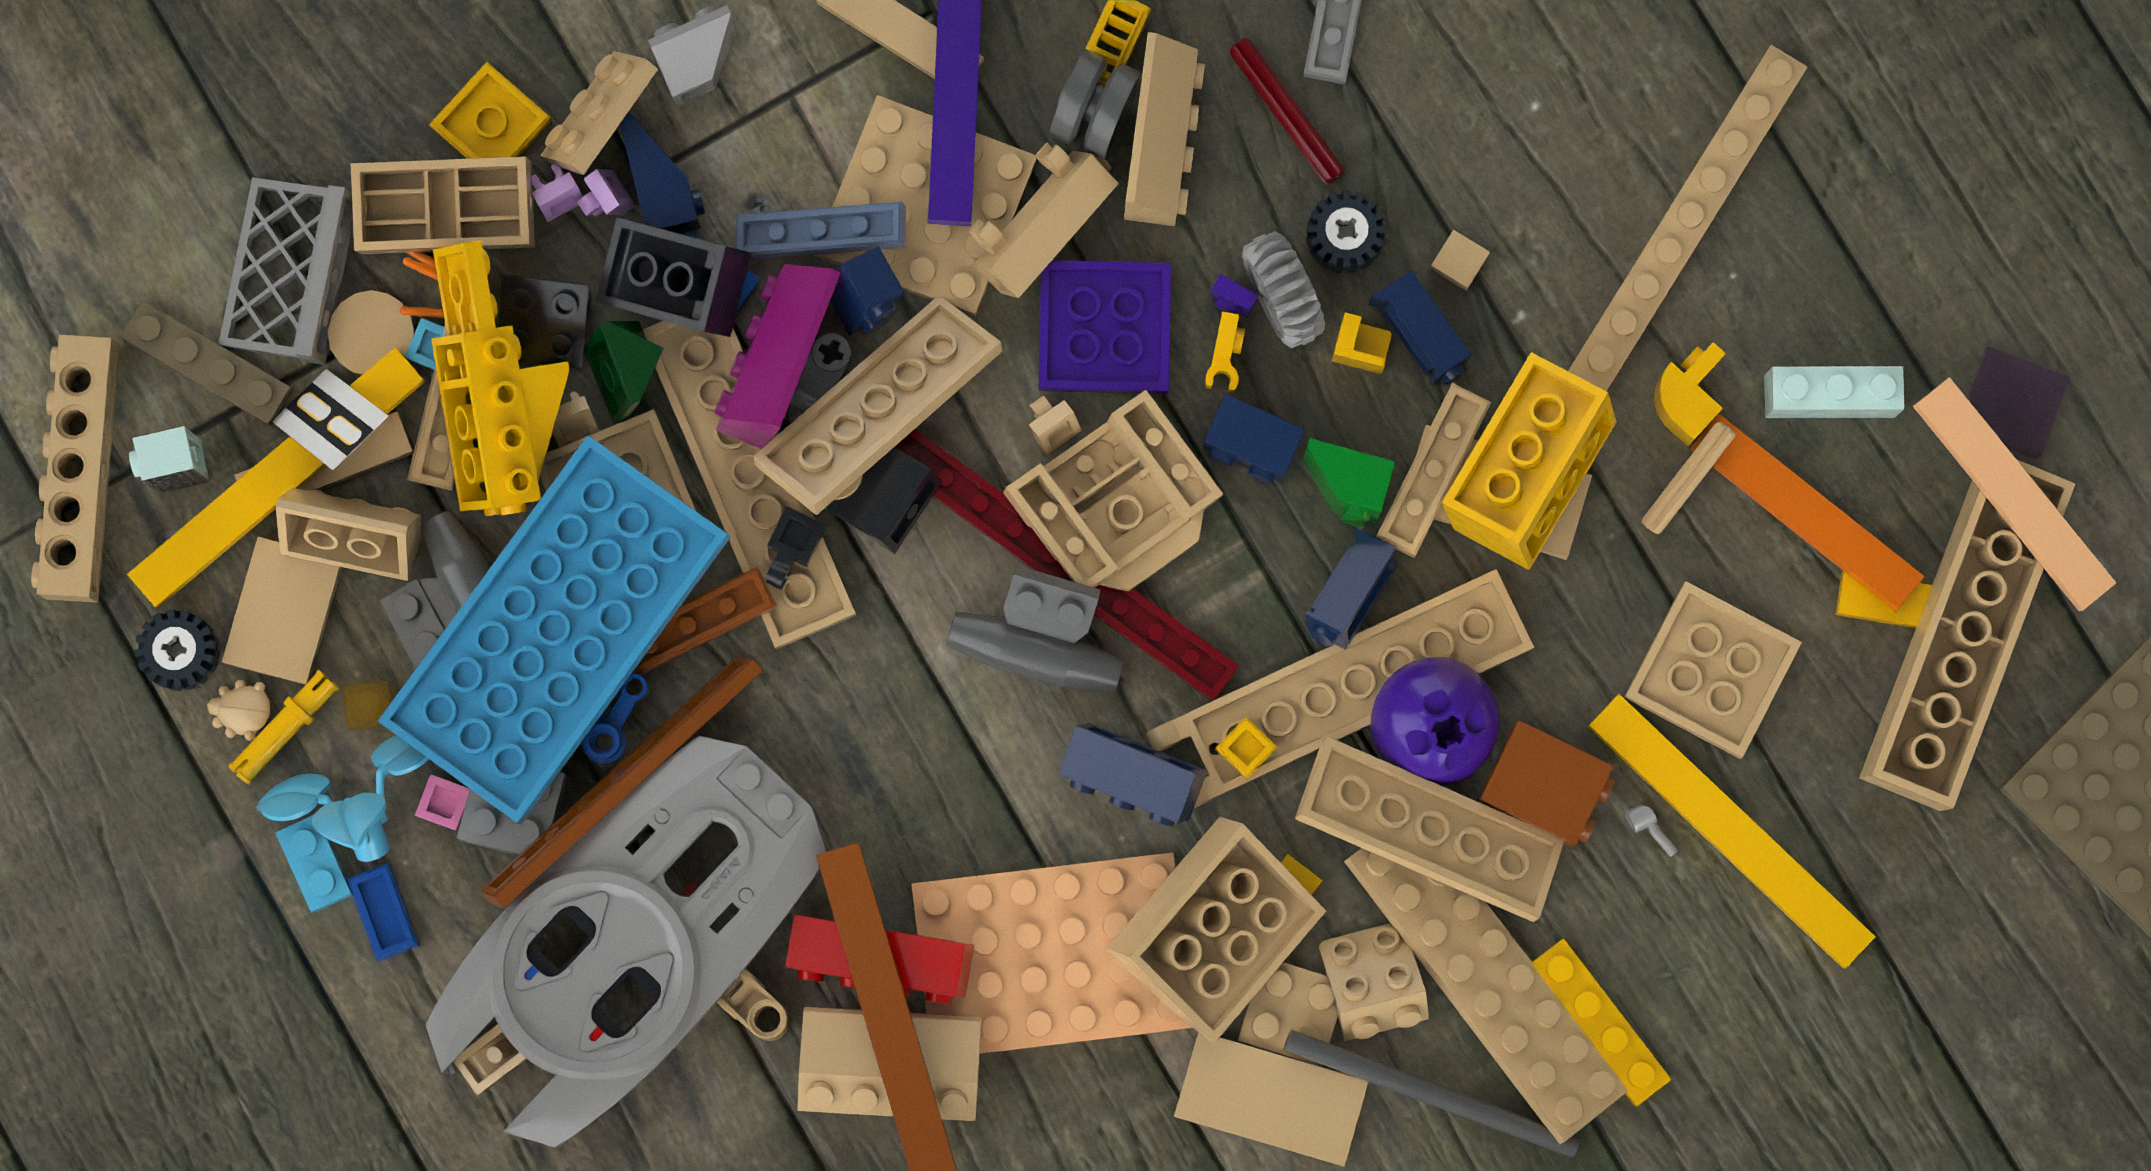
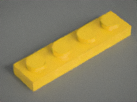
M1564 938L1532 961L1533 967L1627 1088L1628 1092L1625 1095L1635 1107L1672 1080Z

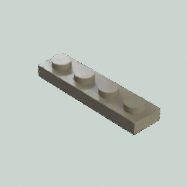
M143 300L120 335V338L269 426L272 425V421L277 417L293 391L290 386Z

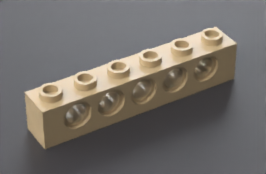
M59 335L58 347L53 346L51 349L50 369L51 372L55 373L54 389H49L46 399L47 414L52 415L51 431L46 432L43 438V456L48 458L47 475H42L39 482V499L44 501L43 519L38 518L35 527V541L37 545H41L39 562H34L31 573L32 587L37 588V595L46 600L99 601L120 345L109 337ZM81 373H90L91 383L89 387L83 392H74L72 383L75 377ZM80 415L86 416L87 427L84 432L76 436L70 435L69 424L71 420ZM81 458L84 464L82 473L76 478L67 479L65 475L66 465L73 459ZM78 501L80 512L77 518L71 522H63L61 517L63 507L69 502ZM74 544L76 548L75 559L70 564L61 566L58 562L60 549L65 545Z

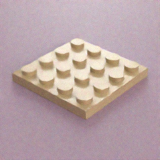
M877 95L832 207L902 201L906 205V248L881 250L902 289L931 301L936 297H943L961 312L976 317L989 281L973 265L986 249L978 244L969 235L968 231L978 219L982 220L985 224L989 221L1000 232L1003 231L1016 216L1038 159L1034 154L976 133L971 226L928 224L933 116ZM867 251L818 254L815 256L841 265Z

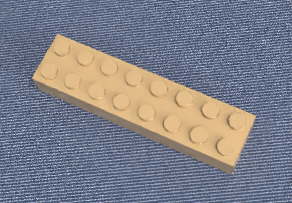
M2017 460L2060 514L2064 516L2075 483ZM1973 480L1859 777L1862 780L1938 811L1953 809L2044 569Z

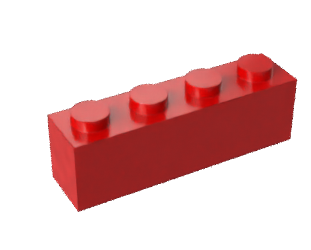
M794 915L785 967L798 969L797 978L823 982L824 975L827 974L841 977V986L855 988L836 921ZM886 930L906 997L909 996L910 989L926 992V1001L951 1004L952 996L966 997L974 949L973 944Z

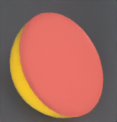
M696 882L687 884L683 888L684 895L690 897L698 889L699 884Z

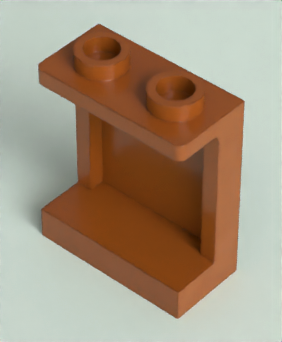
M1518 720L1513 724L1477 802L1503 811L1564 841V845L1572 848L1577 845L1579 840L1585 843L1588 840L1597 820L1590 815L1597 801L1605 803L1614 786L1615 779L1609 777L1614 766Z

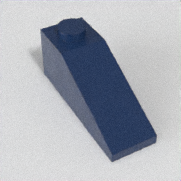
M628 111L621 121L620 127L645 225L676 233L700 229L698 216L706 214L700 190L691 191L687 177Z

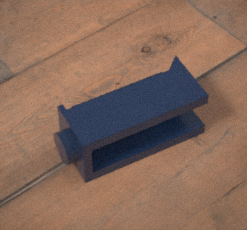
M1412 270L1371 297L1368 305L1383 309L1382 315L1426 376L1431 373L1433 376L1430 381L1431 386L1440 380H1443L1445 385H1448L1467 371L1464 364L1469 360L1471 353Z
M1353 527L1355 546L1349 545L1311 606L1312 612L1307 610L1305 613L1308 631H1310V635L1316 641L1329 647L1335 644L1345 650L1398 566V562L1392 559L1396 553L1395 547Z

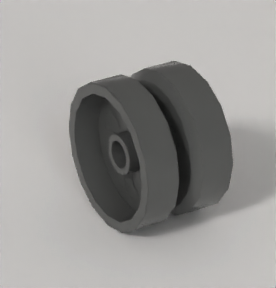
M1084 49L1062 89L1049 136L1071 144L1078 139L1087 122L1089 125L1084 138L1085 151L1107 159L1126 120L1137 92L1142 72L1120 64L1114 68L1106 84L1102 85L1108 67L1107 57L1089 49Z

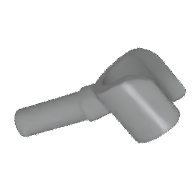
M1637 805L1625 811L1626 820L1635 834L1647 828L1669 857L1678 851L1660 829L1661 827L1657 824L1656 816L1651 808Z

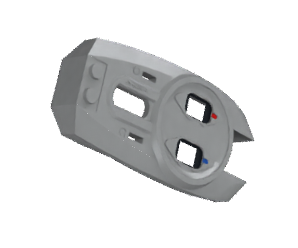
M698 736L674 753L525 888L500 914L464 959L443 991L426 1023L441 1073L450 1075L455 1073L451 1064L453 1060L495 1017L502 1032L519 1053L538 1067L555 1075L503 1132L548 1146L560 1147L570 1137L592 1123L639 1085L681 1043L736 981L776 931L799 898L808 889L820 872L816 855L827 852L812 807L747 746ZM713 822L722 823L731 828L737 837L738 846L690 897L679 896L671 891L666 884L664 874ZM650 825L656 831L632 855L627 848ZM732 904L736 905L740 909L738 913L716 934L711 927ZM565 913L590 938L559 970L534 945ZM630 974L655 999L624 1031L599 1006Z

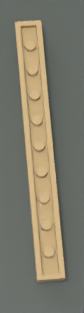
M1770 45L1568 372L1605 391L1608 390L1806 71V65Z

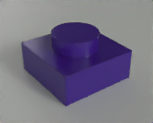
M1220 274L1211 289L1210 297L1216 300L1214 305L1219 310L1233 314L1239 313L1247 318L1256 304L1258 295Z

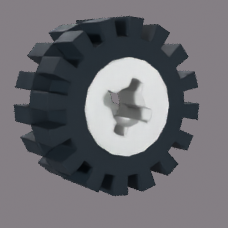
M1343 191L1340 195H1336V192L1329 194L1326 200L1322 199L1317 203L1307 224L1306 241L1307 246L1311 248V255L1314 259L1318 258L1321 261L1320 265L1325 269L1328 266L1334 268L1333 272L1336 273L1348 270L1349 274L1356 272L1360 267L1362 269L1366 268L1373 259H1376L1384 242L1386 225H1383L1384 216L1382 211L1378 212L1376 209L1377 204L1372 199L1368 202L1364 199L1365 195L1359 192L1357 196L1351 195V191Z
M172 609L167 610L166 614H155L152 616L154 620L151 623L146 621L142 626L145 629L142 635L137 634L135 642L139 643L138 649L134 650L135 657L140 662L137 665L150 681L172 691H181V689L191 690L195 688L196 684L205 683L208 680L206 676L209 672L214 673L217 668L214 665L215 659L220 657V651L217 650L219 641L217 636L213 634L211 626L203 621V619L188 611L182 610L180 612Z

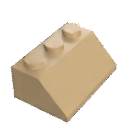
M291 488L276 503L280 554L400 580H409L422 540L420 514L412 513L400 507L387 508L369 504L362 499H344L330 496L314 489L306 491Z

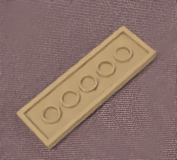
M936 297L753 456L755 466L815 515H818L1002 352L1001 341L946 299Z
M1328 736L1321 742L1295 817L1300 822L1531 922H1535L1541 916L1564 841L1521 820Z

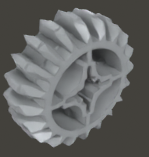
M1276 231L1252 239L1253 242L1245 245L1243 248V264L1247 270V276L1250 279L1255 294L1258 295V301L1271 327L1274 328L1282 343L1291 348L1300 344L1303 346L1314 341L1315 337L1324 332V314L1321 311V304L1317 299L1310 278L1307 276L1303 264L1298 259L1296 251L1292 249L1290 242L1286 240L1285 236Z

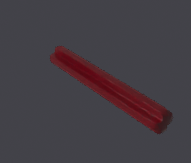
M1244 38L1235 43L1230 48L1231 57L1321 180L1328 185L1340 178L1344 172L1343 166L1250 39Z

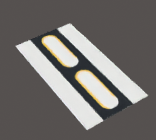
M325 369L272 422L330 469L334 470L388 415L329 370Z

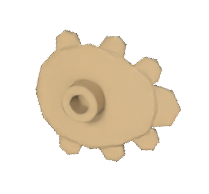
M237 680L235 688L232 690L228 686H221L218 689L221 697L211 698L207 704L209 714L217 716L212 721L213 727L220 728L224 725L227 738H233L236 734L244 735L245 740H253L256 732L265 726L270 715V700L264 692L265 685L262 682H257L254 687L251 685L246 686L244 680Z

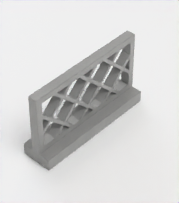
M252 177L218 345L223 348L304 359L309 363L326 364L329 349L327 331L331 315L337 308L353 228L352 192L345 187L328 185V188ZM263 190L278 192L285 202L283 206L268 217H265L259 208ZM286 193L296 194V196L290 199ZM309 197L323 198L320 214L306 223L296 207ZM291 211L301 228L282 241L271 225ZM257 217H258L261 222H259V223L256 225ZM317 228L315 236L312 231ZM267 230L277 246L257 259L251 250L253 238ZM307 235L314 245L312 256L298 265L288 251V248ZM282 253L293 270L273 283L263 267ZM250 259L252 264L248 266V261ZM309 269L308 276L306 277L304 272ZM258 271L268 288L249 301L243 293L244 281ZM299 277L305 286L304 296L297 303L289 307L279 291ZM274 295L284 312L265 325L255 308ZM240 301H241L244 306H242V307L239 309ZM298 312H300L299 320L296 317ZM249 313L260 330L246 340L234 339L236 322ZM289 319L297 329L293 347L278 345L271 334L272 331ZM265 337L270 344L259 341Z

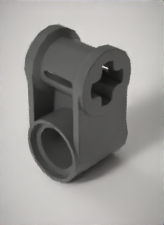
M827 333L818 337L814 342L790 405L806 411L845 377L851 365L852 353L850 345L844 337L835 333ZM834 345H838L839 353L843 359L841 361L833 360L830 365L825 364V357L821 351L823 349L831 350Z

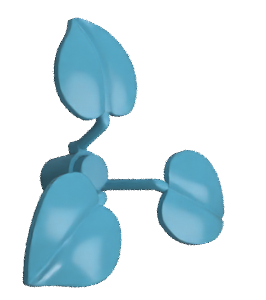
M395 735L381 743L371 756L373 765L379 767L376 771V793H361L352 798H345L343 801L333 802L329 796L324 795L331 788L329 778L320 774L308 773L290 777L275 785L262 797L256 808L257 811H260L268 819L289 821L306 815L316 807L317 803L324 806L312 818L315 830L333 842L352 848L359 861H373L384 856L390 849V844L382 826L388 820L385 814L387 804L384 794L386 775L388 773L396 776L404 775L419 768L429 758Z

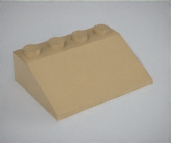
M1219 817L1106 949L1140 983L1209 1042L1214 1044L1324 915L1326 910L1243 823Z

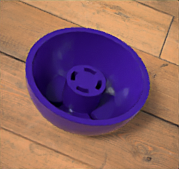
M1445 657L1419 659L1398 669L1381 687L1374 701L1371 713V734L1380 758L1385 762L1440 786L1459 782L1476 772L1493 751L1500 726L1497 702L1487 682L1470 666L1455 659ZM1449 716H1451L1450 718H1451L1452 721H1453V725H1451V721H1450V719H1449ZM1448 734L1446 738L1438 740V737Z

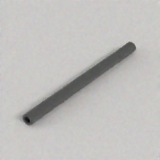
M1293 1029L1290 1030L1284 1045L1285 1051L1573 1158L1580 1142V1137L1573 1135L1564 1143L1559 1144L1541 1122Z

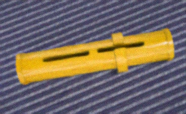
M318 669L316 674L293 698L288 696L283 702L285 707L228 767L234 773L236 771V775L249 785L252 779L304 724L309 726L315 720L313 717L315 712L335 691L340 689L335 682H331V678Z

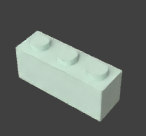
M1903 366L1772 367L1764 375L1765 418H1895L1904 410Z

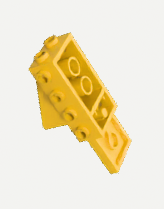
M481 240L433 249L447 336L431 338L460 511L484 509L485 516L527 511L526 503L541 499L538 481L569 374L568 362L519 369L518 360L521 357V346L518 337L513 333V327L496 328L494 319L497 317L498 308L496 299L489 290L487 276L490 273V260L487 252L482 248ZM468 391L470 392L471 404H467L465 400ZM477 438L479 447L475 448L473 439ZM480 482H485L486 493L481 490Z

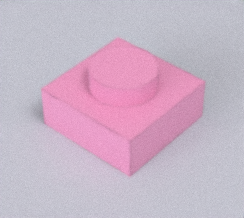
M430 774L415 816L458 832L470 788Z

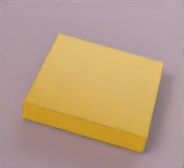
M486 62L429 126L466 159L519 157L551 123L552 119L492 65Z

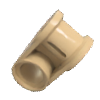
M745 968L736 981L717 1001V1004L735 1020L738 1019L759 1038L766 1041L779 1040L786 1035L790 1028L789 1012ZM765 1009H776L780 1014L779 1026L772 1032H762L758 1027V1016Z

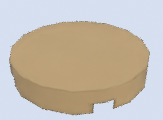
M374 290L355 293L342 301L331 315L327 331L330 349L338 362L353 374L361 376L395 347L405 357L415 334V326L411 315L400 313V308L404 306L403 303L388 293Z

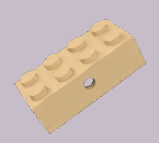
M527 157L351 163L354 251L360 254L433 252V249L481 240L483 249L535 247L531 160Z

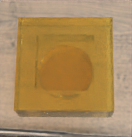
M380 681L343 686L346 722L349 731L385 727L378 720L391 704L389 682Z

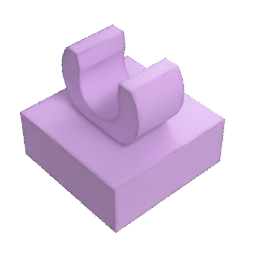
M556 163L551 165L556 176L554 181L544 185L536 174L531 176V183L535 189L532 195L547 222L579 206L577 201L583 197L570 172L564 174L561 167Z
M596 169L584 178L591 192L577 201L586 216L593 213L595 217L603 212L606 215H624L636 206L614 170Z

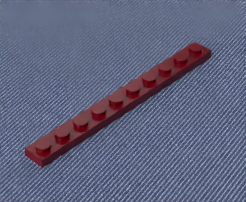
M916 429L895 446V448L931 468L942 480L941 485L933 496L934 499L1031 570L1072 581L1034 530L1026 525L1004 493ZM1102 585L1095 587L1100 589L1099 600L1094 612L1096 618L1211 702L1218 697L1239 668V665L1135 589L1124 591Z

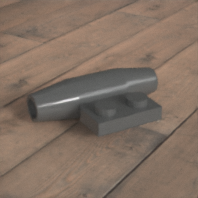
M451 511L440 513L427 520L421 526L437 578H416L379 600L415 668L418 667L491 567L484 552Z
M1017 565L1015 566L1003 606L1005 617L955 612L946 646L995 669L1062 688L1115 693L1124 662L1123 659L1080 639L1085 634H1088L1099 600L1100 589Z

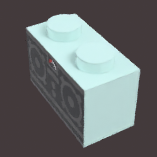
M185 426L132 438L135 451L129 452V460L135 477L141 476V481L156 492L163 493L210 482L201 439Z

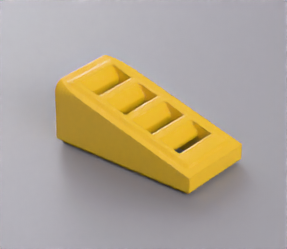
M1108 0L1085 49L1107 57V63L1114 66V68L1120 64L1127 65L1151 16V8L1136 0ZM1118 10L1137 19L1135 24L1115 16V11ZM1108 25L1129 34L1127 41L1107 32ZM1100 41L1122 51L1120 56L1118 57L1099 48ZM1106 71L1102 85L1106 84L1111 74L1110 72Z

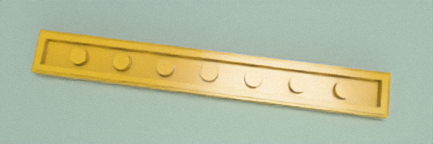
M395 347L354 381L350 387L385 414H388L424 384L425 380ZM289 436L127 575L157 609L160 608L276 509L277 500L291 488L300 489L327 465Z
M1620 694L1587 726L1843 969H1846L1876 937Z

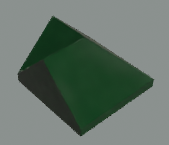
M606 321L600 323L584 346V352L613 425L626 421L636 408L664 349L646 339L639 321Z

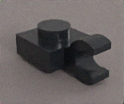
M786 507L767 544V547L777 552V555L765 576V579H767L766 583L782 590L795 562L807 567L826 531V525L790 507Z

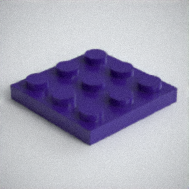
M1052 260L1041 272L1038 391L1142 393L1144 390H1147L1148 393L1168 394L1171 263Z

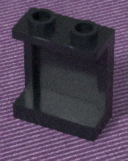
M893 447L862 475L861 483L854 493L846 498L833 500L825 508L830 513L874 538L885 549L896 554L938 490L942 480L931 468Z

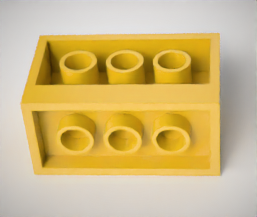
M1531 352L1442 501L1453 529L1530 570L1617 423L1609 393Z

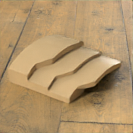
M1144 390L1111 413L1105 424L1045 466L1040 463L1008 485L1004 490V495L1026 525L1034 530L1073 582L1093 588L1102 585L1124 591H1130L1199 541L1204 510L1223 496L1222 491L1147 390Z

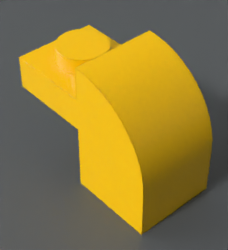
M1714 342L1705 351L1699 346L1693 350L1681 364L1686 370L1685 373L1671 362L1662 372L1656 383L1654 402L1657 414L1663 424L1686 446H1689L1723 409L1698 386L1703 378L1726 354Z

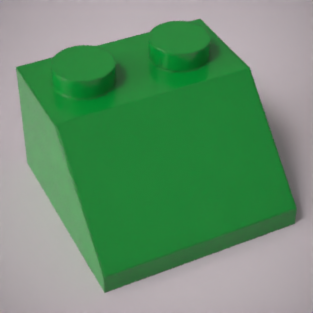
M1310 438L1302 460L1332 512L1342 515L1340 521L1352 526L1365 528L1367 522L1375 524L1383 508L1395 461Z

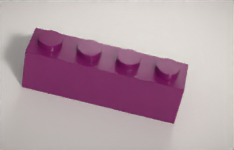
M784 264L776 277L768 275L759 297L766 301L761 315L753 313L744 337L751 339L746 353L738 351L729 375L736 378L731 392L723 390L715 407L714 414L721 416L715 430L760 449L772 440L782 425L841 272L831 268Z

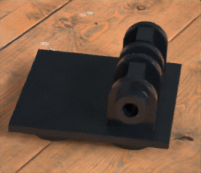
M502 275L499 327H513V333L518 337L521 346V357L518 361L546 365L568 362L569 367L583 368L587 309H590L592 293L589 292V284Z

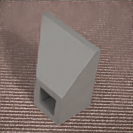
M717 5L703 8L694 14V20L680 26L678 23L667 24L654 32L655 37L648 40L654 60L676 107L715 90L737 34L728 5L718 8Z

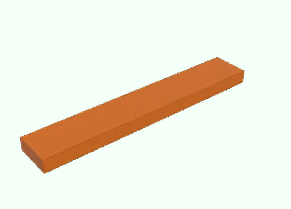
M1718 414L1690 450L1695 451L1715 423L1722 422L1732 429L1735 433V438L1712 467L1896 613L1925 576L1722 415Z

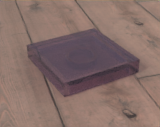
M1987 347L1967 399L2007 448L2039 459L2070 377Z

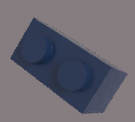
M878 246L842 263L837 270L841 273L830 302L849 336L860 330H863L864 334L867 335L886 325L888 322L886 320L887 316L897 309L895 304L904 292Z
M1225 394L1204 440L1203 448L1210 451L1208 454L1209 458L1220 464L1231 467L1233 462L1250 468L1248 475L1261 482L1272 484L1273 479L1282 483L1305 429Z

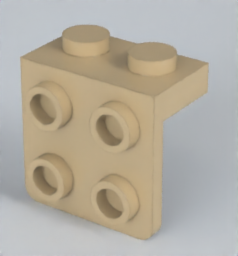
M1391 923L1327 939L1320 943L1319 951L1336 1002L1339 1027L1344 1042L1356 1038L1367 1039L1376 1033L1398 1027H1412L1420 1021L1429 1019L1426 990L1412 948L1405 943Z

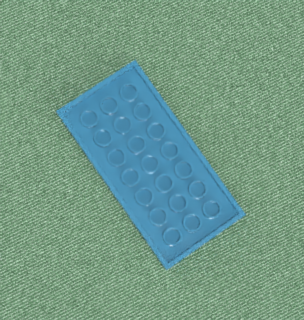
M587 435L379 718L378 722L521 825L731 537Z

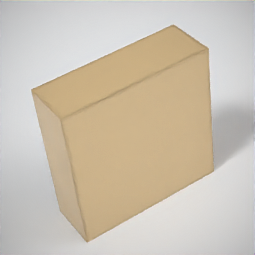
M1453 230L1430 269L1467 291L1490 252Z

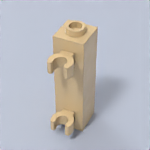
M1045 143L1036 153L1035 157L1053 174L1002 232L991 222L988 221L985 224L980 219L968 231L969 235L986 249L973 265L1001 294L1019 298L1119 184L1109 173L1111 166L1105 159L1091 153L1074 150L1067 155L1058 145L1052 148L1048 143Z

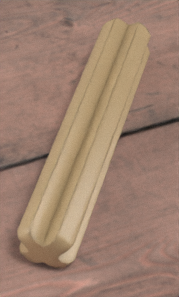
M1722 422L1715 423L1642 518V523L1645 527L1655 534H1660L1735 438V433L1732 429Z

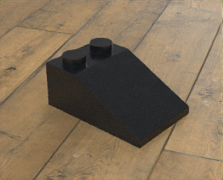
M617 217L595 302L695 330L730 337L752 253Z

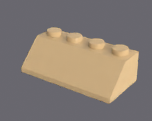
M1148 32L1124 220L1175 226L1177 214H1186L1189 189L1180 188L1182 172L1191 173L1194 147L1186 146L1188 130L1196 131L1200 106L1191 104L1193 88L1202 89L1205 64L1197 63L1198 49L1152 32Z
M804 1007L799 1063L798 1111L893 1116L862 1010ZM911 1013L942 1119L976 1121L982 1017Z

